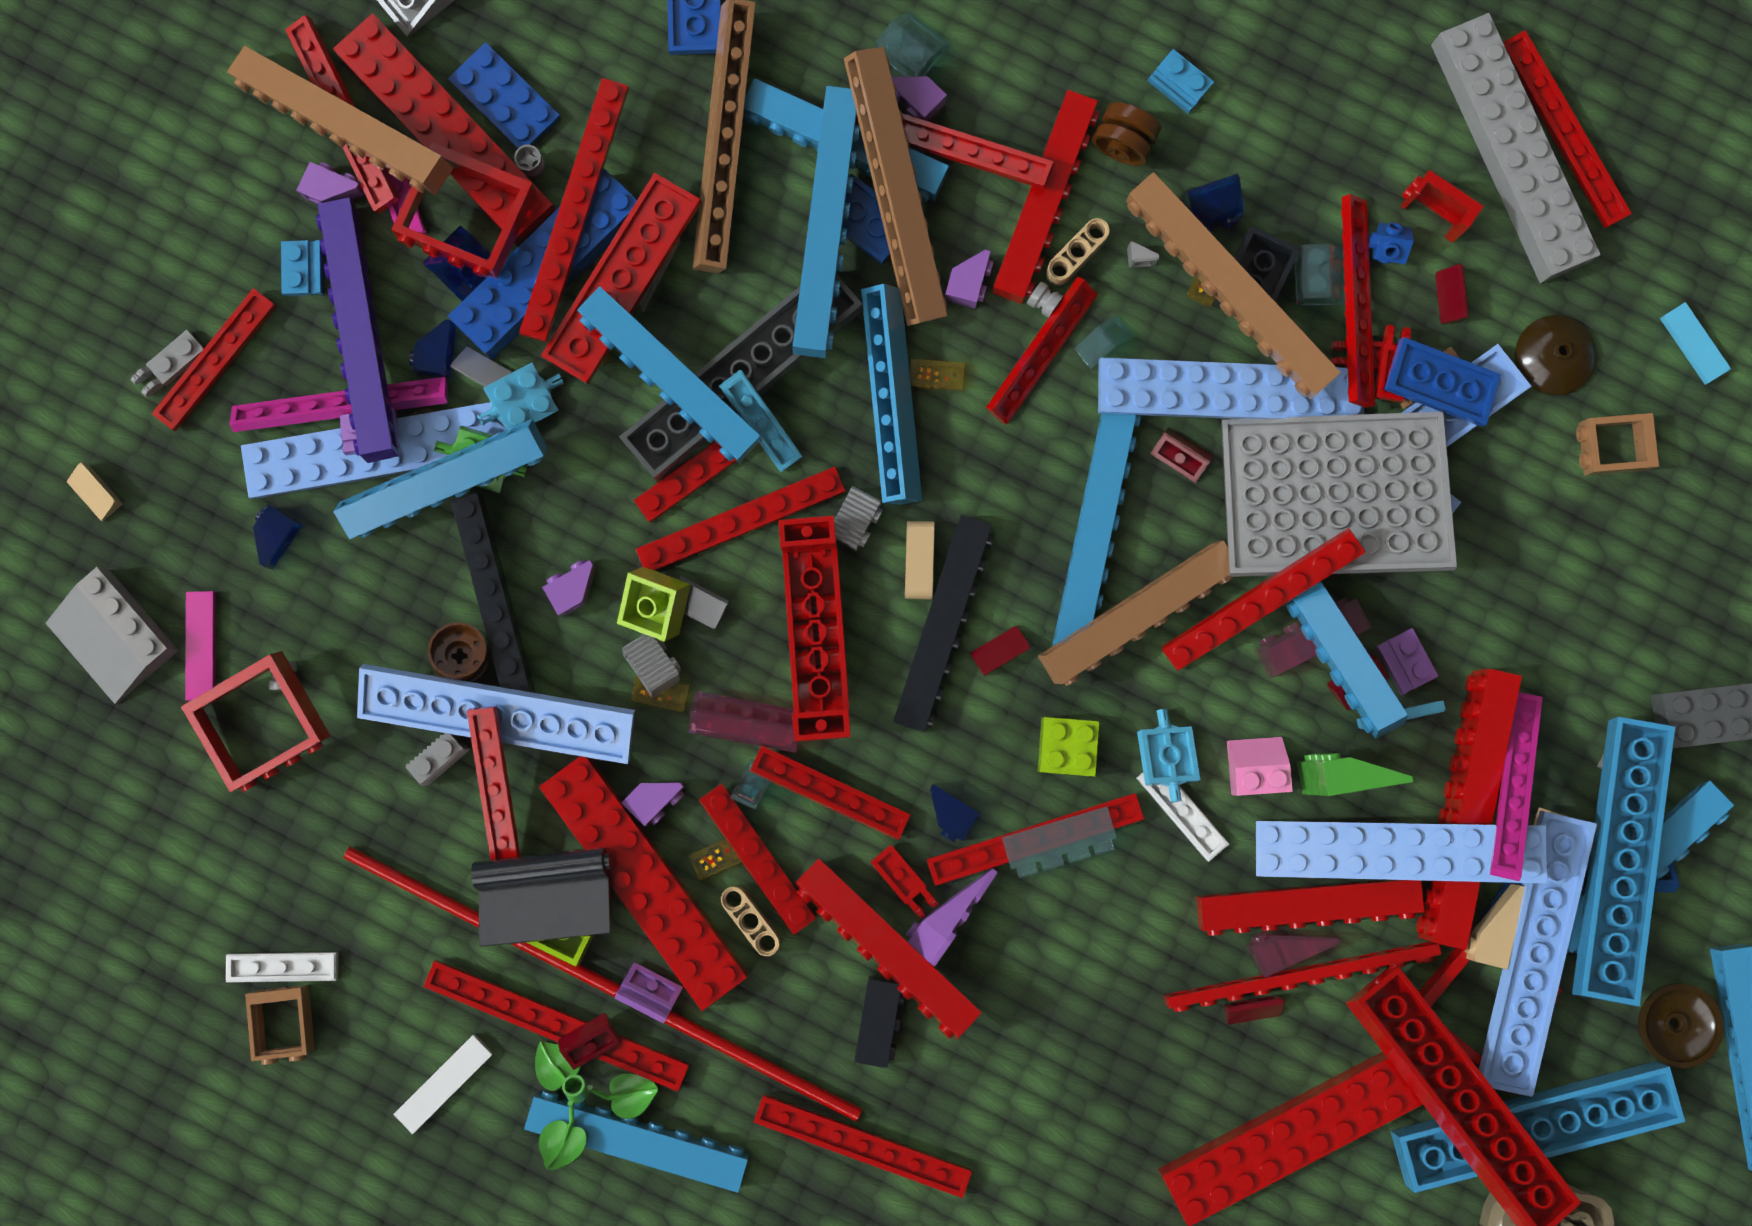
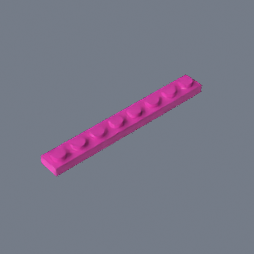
M446 377L388 384L391 408L395 410L445 404L448 400V382ZM345 390L234 405L231 411L230 427L233 432L329 420L340 418V415L352 414V408L346 400Z
M1521 692L1518 693L1502 773L1489 874L1515 881H1520L1523 870L1543 698Z

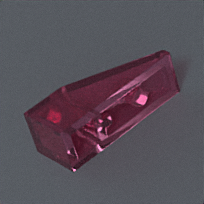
M1264 931L1252 936V942L1247 943L1246 946L1259 974L1263 977H1268L1340 944L1338 938L1329 935L1267 934Z

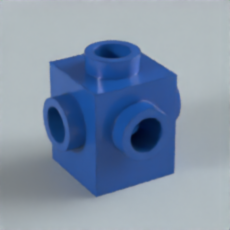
M1379 222L1377 231L1372 232L1369 240V248H1372L1373 258L1382 263L1406 264L1414 242L1412 229L1395 222L1388 224Z

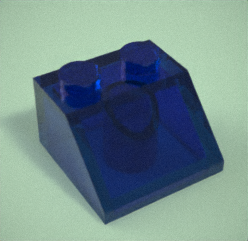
M1238 173L1188 190L1181 201L1210 233L1215 227L1222 225L1223 228H1227L1239 222L1238 219L1244 212L1241 182Z
M461 225L444 241V243L486 260L491 255ZM440 255L438 258L429 256L423 262L461 301L468 297L487 278L473 273V269L467 266H463V268L453 266L448 262L447 258Z

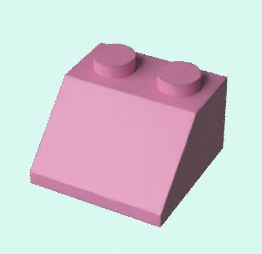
M1282 737L1227 741L1231 795L1293 792L1290 762Z

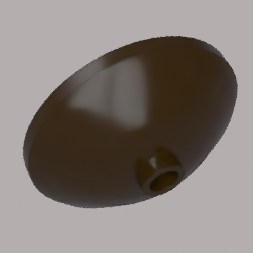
M1559 315L1542 317L1527 326L1516 343L1515 362L1518 370L1533 389L1543 394L1565 395L1579 389L1589 380L1596 366L1597 351L1592 336L1582 324L1569 317ZM1560 347H1562V348L1565 349V351H1566V355H1565V356L1560 354V352H1559V348H1560Z
M1672 983L1656 989L1644 1001L1638 1017V1031L1644 1047L1656 1060L1671 1067L1691 1068L1706 1062L1714 1055L1722 1041L1724 1024L1717 1003L1708 993L1693 985ZM1674 1018L1676 1024L1671 1028L1669 1022Z

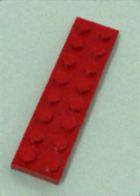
M654 173L542 352L541 357L589 385L610 349L599 340L602 335L596 329L591 332L579 321L582 316L577 309L600 286L632 315L697 211L701 200Z

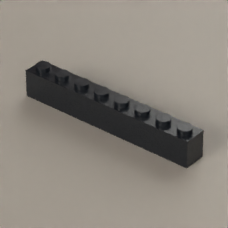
M474 493L452 499L450 501L499 685L502 688L536 693L484 497Z
M964 515L960 516L893 723L923 733L925 728L931 729L936 713L931 712L934 701L940 702L944 687L939 685L942 676L948 677L953 662L949 661L948 658L951 650H957L961 638L956 633L959 624L965 626L970 611L965 609L968 598L973 600L978 586L973 581L976 573L982 574L986 558H983L982 554L985 547L990 549L995 533L990 532L991 524Z

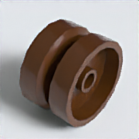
M1122 102L1110 103L1102 118L1104 124L1098 126L1093 136L1092 142L1094 146L1109 158L1130 166L1145 165L1152 150L1150 145L1155 143L1161 131L1160 123L1152 115L1133 105Z

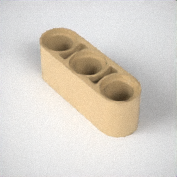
M1099 218L1090 220L1050 261L1046 271V278L1051 285L1059 287L1066 284L1104 245L1109 235V225L1107 222ZM1098 229L1103 237L1093 238L1089 231ZM1080 248L1084 252V256L1080 258L1073 256L1071 249ZM1054 267H1062L1066 275L1056 276L1052 269Z
M907 521L905 599L932 600L933 521Z
M738 885L728 887L721 896V903L724 909L760 955L771 956L775 954L781 943L777 931L745 889ZM736 891L741 895L742 901L740 905L733 906L728 903L727 895L729 892ZM748 913L755 914L758 918V925L754 928L747 927L744 923V916ZM765 935L773 937L775 947L770 950L764 949L760 944L761 937Z

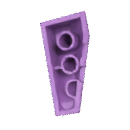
M990 868L925 916L919 924L914 921L905 934L909 937L907 942L928 962L935 966L954 940L956 928L960 927L967 920L972 911V905L981 899L998 872Z

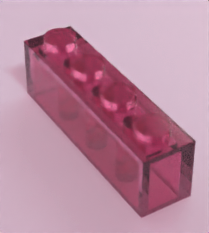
M1344 597L1335 602L1356 635L1371 628L1357 599L1348 601ZM1298 621L1283 628L1285 634L1275 638L1274 634H1271L1259 640L1261 646L1254 649L1269 678L1275 677L1317 656L1315 652L1317 647L1312 640L1308 641L1301 630L1302 625H1299Z
M699 691L695 693L690 710L689 733L757 746L762 745L794 753L797 752L799 743L794 742L792 720L794 709Z

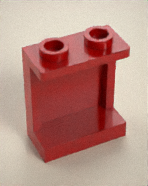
M1428 170L1423 177L1417 175L1414 181L1409 184L1401 195L1405 200L1400 206L1405 209L1416 199L1450 222L1452 225L1444 238L1452 243L1471 226L1484 207L1431 170Z

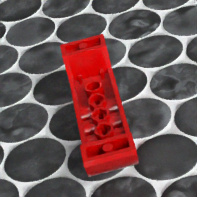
M834 516L778 520L780 548L783 554L794 713H792L794 742L850 738L847 663Z

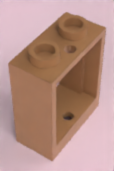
M1653 413L1588 418L1578 423L1576 437L1581 444L1582 452L1579 457V464L1581 469L1584 470V476L1649 471L1659 467ZM1632 424L1636 462L1600 465L1596 427Z
M309 984L257 990L245 994L251 1061L261 1060V1065L279 1062L278 1058L289 1057L290 1062L306 1059L307 1054L315 1051ZM297 999L302 1045L266 1049L262 1003Z

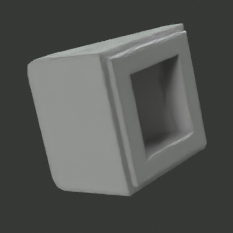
M1130 242L1127 247L1130 268L1155 266L1159 259V254L1135 242Z

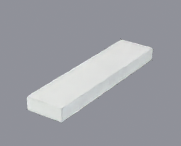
M1143 772L1136 777L1207 862L1229 845L1226 839L1181 787L1182 801L1171 803L1169 787L1163 785L1145 786Z
M339 952L226 954V982L338 980Z
M476 1034L472 1035L393 1115L412 1134L415 1133L494 1053Z

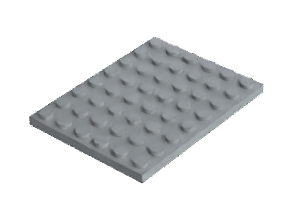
M1443 412L1222 420L1229 577L1275 575L1347 528L1352 530L1366 553L1333 574L1451 571L1457 568Z

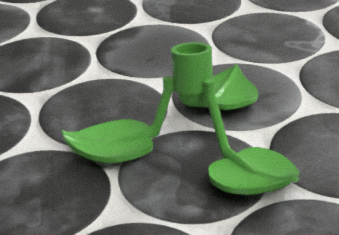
M540 1041L535 1057L537 1079L544 1088L550 1091H556L562 1087L564 1094L569 1100V1124L561 1120L553 1121L546 1125L540 1134L539 1149L545 1167L549 1170L564 1168L576 1161L585 1150L587 1143L586 1132L580 1127H573L575 1123L574 1105L583 1102L587 1098L588 1093L595 1094L605 1100H612L611 1108L617 1116L623 1119H633L646 1111L657 1095L658 1087L651 1080L636 1074L626 1073L612 1079L609 1085L612 1095L605 1094L593 1088L592 1085H586L583 1078L578 1075L581 1066L573 1070L559 1052L558 1044Z

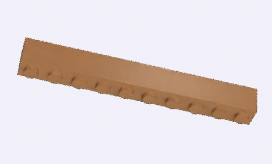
M726 0L721 5L700 193L701 204L698 211L692 265L693 270L716 274L725 270L727 264L755 2L748 0Z
M246 46L242 48L227 71L235 79L233 84L246 93L249 90L253 91L252 95L265 104L271 101V105L284 115L287 111L292 113L290 116L302 125L306 123L311 124L310 128L323 137L327 133L330 135L329 139L343 148L345 144L350 146L349 150L361 159L365 156L369 157L368 161L381 170L385 167L390 169L389 173L402 182L406 178L410 181L409 185L421 193L427 190L436 195L453 170V167L441 155Z
M884 47L855 51L845 57L844 62L907 326L946 317L947 303L941 291L940 274L936 269L934 261V248L929 240L928 222L924 217L921 206L922 197L917 189L915 168L911 163L908 151L909 142L904 134L902 125L903 116L898 108L896 87L892 82L889 70V58L885 53Z
M1154 172L1129 193L1126 200L1129 211L1135 217L1140 216L1145 221L1147 230L1154 237L1159 236L1165 243L1164 247L1167 252L1173 257L1177 256L1184 263V270L1190 276H1196L1202 283L1201 287L1206 294L1211 297L1214 296L1221 303L1220 308L1229 317L1233 316L1240 323L1238 324L1240 330L1246 336L1254 338L1258 343L1257 347L1260 352L1267 357L1270 356L1277 363L1276 368L1285 377L1289 376L1295 382L1294 386L1302 396H1308L1311 400L1341 373Z

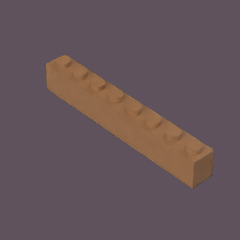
M1224 540L1213 542L1038 655L1053 683L1065 684V686L1072 684L1080 678L1078 674L1085 669L1091 671L1101 665L1100 659L1108 654L1110 657L1114 656L1124 649L1123 644L1130 640L1135 642L1146 635L1145 630L1152 625L1156 628L1168 621L1167 616L1174 611L1179 613L1190 606L1189 601L1195 597L1201 599L1212 592L1211 587L1219 583V585L1230 581L1233 577H1229L1228 547Z

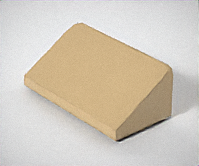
M83 462L78 464L67 480V483L102 522L123 505L120 499L89 464Z

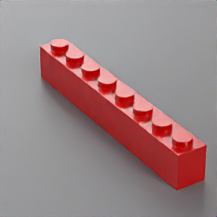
M1067 90L1042 158L1054 162L1052 172L1045 190L1034 186L1030 188L995 281L992 294L1019 304L1023 303L1024 297L1030 298L1035 285L1034 282H1031L1033 273L1039 274L1045 259L1040 257L1043 247L1049 248L1054 235L1049 232L1052 223L1058 224L1063 211L1058 206L1061 198L1067 200L1072 184L1067 182L1070 174L1076 176L1081 162L1080 159H1077L1079 150L1085 151L1090 138V135L1086 134L1088 126L1094 127L1100 112L1095 110L1098 100Z
M819 858L796 881V886L799 889L796 893L807 904L812 901L819 908L816 912L827 923L832 920L839 927L836 931L847 942L852 939L859 946L856 950L867 961L872 958L879 965L877 970L884 978L889 981L892 977L899 984L897 989L905 998L909 1000L913 997L920 1004L917 1007L918 1010L930 1020L933 1016L940 1023L938 1029L947 1038L951 1039L954 1036L958 1040L981 1015L982 1012Z
M1374 880L1196 896L1199 929L1207 931L1209 936L1223 935L1225 929H1234L1235 933L1251 932V927L1262 926V931L1278 930L1279 925L1289 924V928L1306 927V922H1317V926L1334 925L1333 920L1344 919L1346 924L1360 923L1363 917H1371L1372 921L1389 920L1388 915L1398 914L1399 919L1416 918V913L1424 912L1421 880Z

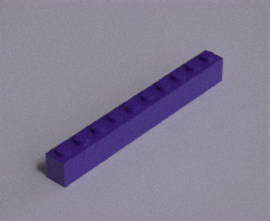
M349 197L318 204L319 215H316V222L319 230L323 233V239H320V246L323 254L327 257L324 270L328 280L331 281L332 288L328 289L331 303L335 305L336 313L332 314L335 328L339 329L340 338H337L336 342L340 354H343L344 363H341V372L344 379H347L348 388L345 389V396L352 408V414H349V421L352 429L356 432L357 438L353 440L354 449L357 456L360 455L367 463L399 457L358 210Z

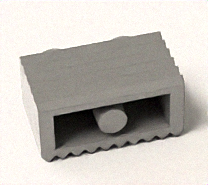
M852 486L834 519L836 541L857 551L859 546L864 548L871 533L867 532L871 522L876 524L884 510L880 508L881 500Z
M644 634L622 647V652L650 696L655 698L661 692L680 682L679 672L681 668L674 657L670 659L664 652L667 648L663 641Z
M444 733V735H440V738H436L435 742H431V746L423 749V753H419V756H415L414 760H410V763L406 764V769L421 786L430 785L470 749L458 735Z

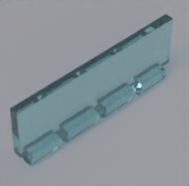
M1106 806L1002 837L1011 870L1016 868L1019 878L1038 873L1035 862L1040 861L1042 870L1047 871L1064 866L1062 854L1067 855L1069 863H1074L1091 858L1089 846H1093L1096 856L1114 851L1112 840L1117 837L1108 807Z

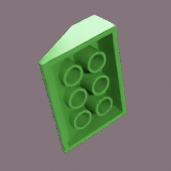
M1340 753L1304 755L1305 761L1297 762L1302 794L1332 796L1413 782L1412 776L1351 757H1341Z

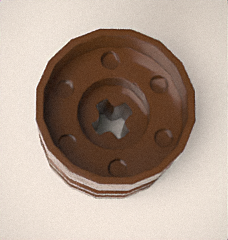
M461 622L446 624L438 629L430 639L428 656L437 677L481 683L489 673L491 659L485 638L472 625ZM460 656H465L462 664H458L457 661L460 660Z

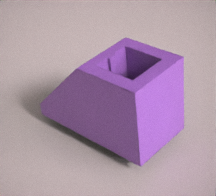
M891 77L896 87L897 104L900 103L906 109L907 115L929 122L946 105L947 94L929 77Z
M312 162L309 163L296 190L303 198L316 204L348 197L353 200L365 194L358 178L348 173H345L344 176L335 173L336 169L322 162L320 165Z
M984 250L952 268L945 294L946 301L971 308H976L977 301L983 302L987 286L982 285L984 275L990 276L993 261L989 260L990 251Z
M583 559L576 562L570 567V572L563 576L561 573L550 577L547 579L548 584L542 587L558 616L564 617L587 603L596 571V566L592 561L586 562Z
M682 782L640 783L621 804L644 826H648L650 823L656 825L665 816L662 810L669 803L674 806L685 795L682 790L686 786Z

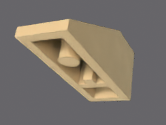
M1511 884L1473 929L1471 937H1469L1467 950H1465V953H1467L1466 959L1508 970L1525 889L1524 886Z

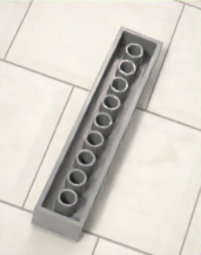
M1487 13L1441 32L1431 44L1432 49L1540 284L1590 263L1601 254L1490 14Z

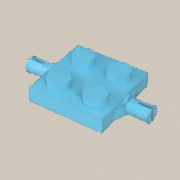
M530 363L485 386L483 389L490 400L491 409L477 415L479 420L489 416L480 421V423L484 426V424L497 418L507 430L530 419H533L534 423L557 412L558 408L551 398L550 390L564 384L562 379L552 383L560 379L561 376L557 374L544 381L539 376L533 363Z
M1160 709L1156 711L1159 726L1155 729H1145L1137 732L1145 786L1163 785L1169 787L1170 802L1176 803L1182 801L1181 784L1200 780L1192 726L1177 727L1170 725L1168 709Z

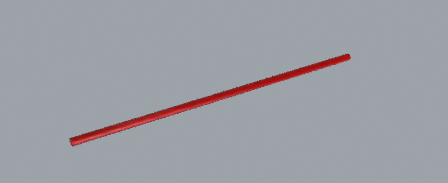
M351 846L345 852L343 858L479 928L478 911ZM526 942L511 944L614 998L621 987L620 984L581 964L574 966ZM670 1011L664 1022L854 1121H857L862 1111V1108L673 1011Z

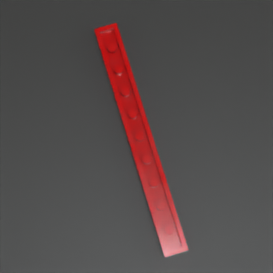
M605 78L601 79L519 331L522 336L545 343L548 341L629 92L628 85Z
M1428 941L1163 994L1165 1005L1169 1009L1173 1008L1174 1012L1189 1010L1191 1004L1200 1003L1201 1006H1211L1217 1004V999L1227 997L1228 1001L1240 1000L1244 998V994L1254 992L1256 996L1271 993L1272 988L1281 987L1282 990H1291L1298 988V983L1308 981L1309 985L1321 984L1325 982L1327 977L1335 976L1336 979H1346L1352 977V972L1362 971L1363 974L1379 972V967L1389 965V968L1405 967L1406 962L1416 960V963H1426L1433 961V956L1441 955L1439 944Z
M438 960L433 961L423 986L556 1042L561 1037L587 1023V1021ZM621 1035L619 1037L622 1043L596 1057L675 1091H679L689 1067L687 1062Z

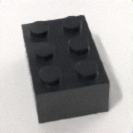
M1251 225L1234 258L1263 290L1276 301L1300 248ZM1215 298L1212 306L1221 309V303Z

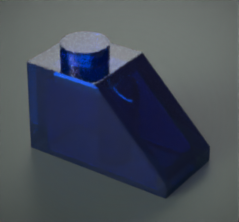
M445 319L415 343L414 350H411L409 355V365L412 366V370L418 375L450 378V366L452 364L457 328L451 320Z
M268 504L266 508H262L256 515L253 531L259 564L273 570L303 525L280 509Z
M932 784L929 790L937 824L943 829L941 835L952 842H955L956 839L963 841L980 813Z

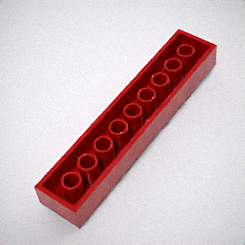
M373 13L333 48L347 67L421 145L429 149L431 142H434L530 181ZM453 169L449 175L502 231L517 195ZM535 185L536 195L514 241L517 248L556 211L553 204Z
M1494 669L1472 671L1471 675H1468L1465 683V690L1468 691L1467 698L1460 708L1462 722L1461 727L1456 730L1454 737L1457 747L1455 755L1451 756L1449 762L1451 776L1450 781H1447L1444 787L1443 795L1446 797L1444 808L1439 812L1438 824L1492 825L1522 676ZM1429 881L1428 889H1425L1423 892L1424 912L1422 916H1419L1416 924V931L1419 932L1418 938L1467 950L1480 882Z
M578 757L539 786L584 850L605 848L607 853L612 854L613 869L609 870L610 886L701 1011L748 977L749 973L634 815L621 804L623 800L592 758Z
M1399 966L1384 970L1346 1002L1349 1009L1516 1226H1556L1581 1204L1578 1197Z
M1380 1052L1158 1168V1171L1187 1226H1192L1423 1104L1385 1054Z

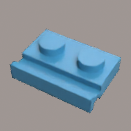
M1174 49L1148 78V82L1187 114L1190 113L1214 83V81Z
M308 240L281 241L282 295H323V252L320 240L310 242Z

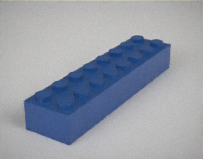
M605 168L603 169L565 289L608 248L637 201ZM559 208L506 259L498 279L488 276L448 315L453 323L491 360L520 334L519 331Z

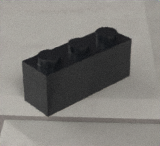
M868 977L855 1063L887 1068L888 1061H894L896 1044H891L893 1033H899L901 1017L896 1016L898 1005L903 1006L905 998L898 991L897 987L899 984L895 980L888 981L884 978Z

